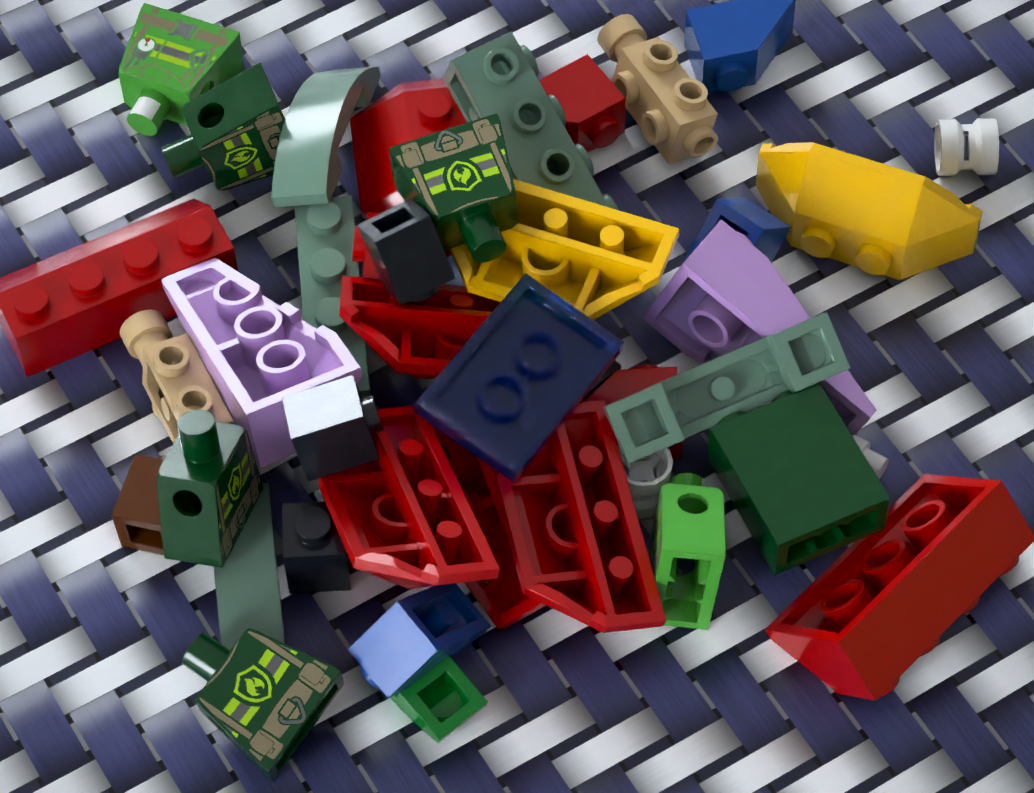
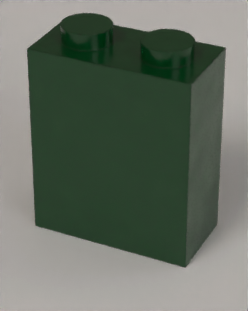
M820 383L793 393L790 390L784 391L769 404L747 413L744 411L733 412L723 417L715 426L710 427L708 461L774 575L885 529L890 497Z

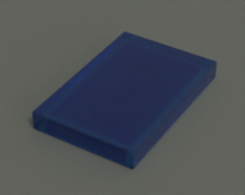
M525 273L416 401L414 412L514 483L622 352L624 341Z

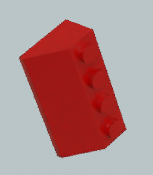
M193 198L1 277L0 325L26 377H29L120 339L122 324L137 312L150 309L157 310L162 313L165 319L177 315L163 289L161 279L212 258H217L238 271L235 249L212 207Z
M924 474L888 509L885 529L855 541L764 630L773 642L836 693L876 701L895 689L900 681V676L920 656L929 653L938 645L940 636L959 616L975 608L980 601V595L999 576L1008 573L1018 564L1019 556L1034 542V534L1001 480Z

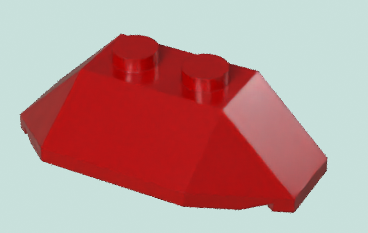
M443 78L400 83L350 118L361 216L365 220H367V212H384L404 202L393 182L389 154L390 147L466 123ZM449 249L444 250L447 258L451 255Z
M342 276L339 316L394 373L409 374L418 379H434L440 376L520 383L579 338L582 332V327L469 293L466 286L443 284L434 296L424 301L407 302L401 305L383 287L380 279Z
M605 400L547 405L494 481L522 593L602 633L662 627L666 622V617L616 438L603 409L606 406Z
M423 406L378 409L384 431L374 434L380 459L321 477L318 480V486L353 568L408 589L498 578L500 567Z

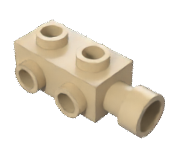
M630 14L619 15L607 22L600 30L597 41L610 60L617 62L612 83L626 98L625 107L641 127L647 142L656 147L668 164L689 157H701L710 152L718 141V135L713 130L718 113L707 100L708 90L706 86L700 81L690 78L677 61L678 51L675 46L661 40L659 37L647 40L646 32L634 16Z
M143 310L125 320L120 328V337L129 354L133 358L139 359L143 367L142 384L152 402V411L157 418L161 419L172 443H174L179 434L177 427L178 419L186 412L192 410H206L213 414L215 422L234 424V420L188 333L173 337L165 318L157 310Z

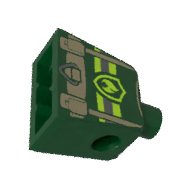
M261 63L246 69L187 102L182 108V113L191 135L161 147L175 179L206 166L216 188L224 191L272 176L285 117Z
M497 113L389 148L393 182L404 201L411 198L430 215L444 250L466 243L472 259L479 263L492 261L504 253L507 245L501 232L513 228L518 223L513 177L501 121Z
M192 410L186 412L178 419L177 427L179 434L157 474L156 481L163 553L165 559L223 568L263 491V484L247 430L240 425L215 422L213 414L206 410Z
M250 628L244 631L231 650L203 632L193 641L182 659L184 666L207 681L195 700L199 710L258 770L273 782L344 685L341 671L333 665Z

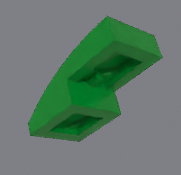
M449 655L402 692L390 697L417 726L437 743L444 740L488 704V701Z

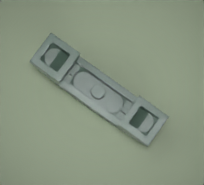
M379 67L320 71L311 75L301 85L287 112L277 147L271 194L274 207L327 204L330 202L342 173L337 149L354 108L369 106L381 77Z
M825 312L606 405L603 409L627 464H630L715 426L728 414L737 411H750L771 402L784 391L797 392L850 369V365L829 315Z
M262 483L263 491L223 568L214 567L221 644L229 650L233 648L248 628L259 631L286 644L269 483Z

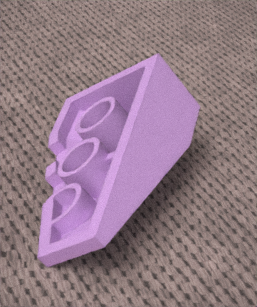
M722 219L685 260L642 317L644 321L685 355L701 364L707 362L709 358L714 359L811 318L768 257L753 246L752 242L745 235L735 231ZM848 370L818 382L823 387L851 435L856 434L877 411Z
M212 258L161 279L166 295L186 333H188L234 420V424L240 425L247 430L255 459L260 468L296 454L290 438L282 397L354 375L357 384L362 378L360 366L336 332L324 325L318 329L301 319L299 309L287 302L281 306L262 295L260 285L217 258Z

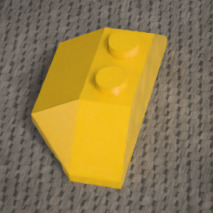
M814 142L786 143L780 146H776L773 143L762 144L759 150L756 188L772 215L791 227L786 239L792 247L804 250L809 255L817 258H830L859 267L862 271L871 275H884L897 280H903L974 252L983 211L972 204H964L954 193L925 176Z
M513 179L518 223L513 228L501 232L507 245L504 253L492 261L479 263L472 259L466 243L449 249L469 293L582 327L660 282L679 237V228Z

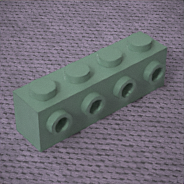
M512 31L451 59L443 76L445 84L467 123L489 115L498 114L513 179L619 210L611 196L608 194L602 195L592 177L594 168L587 151L582 145H575L565 128L566 116L561 104L554 95L550 94L547 96L537 78L539 69L532 52L527 46H520Z

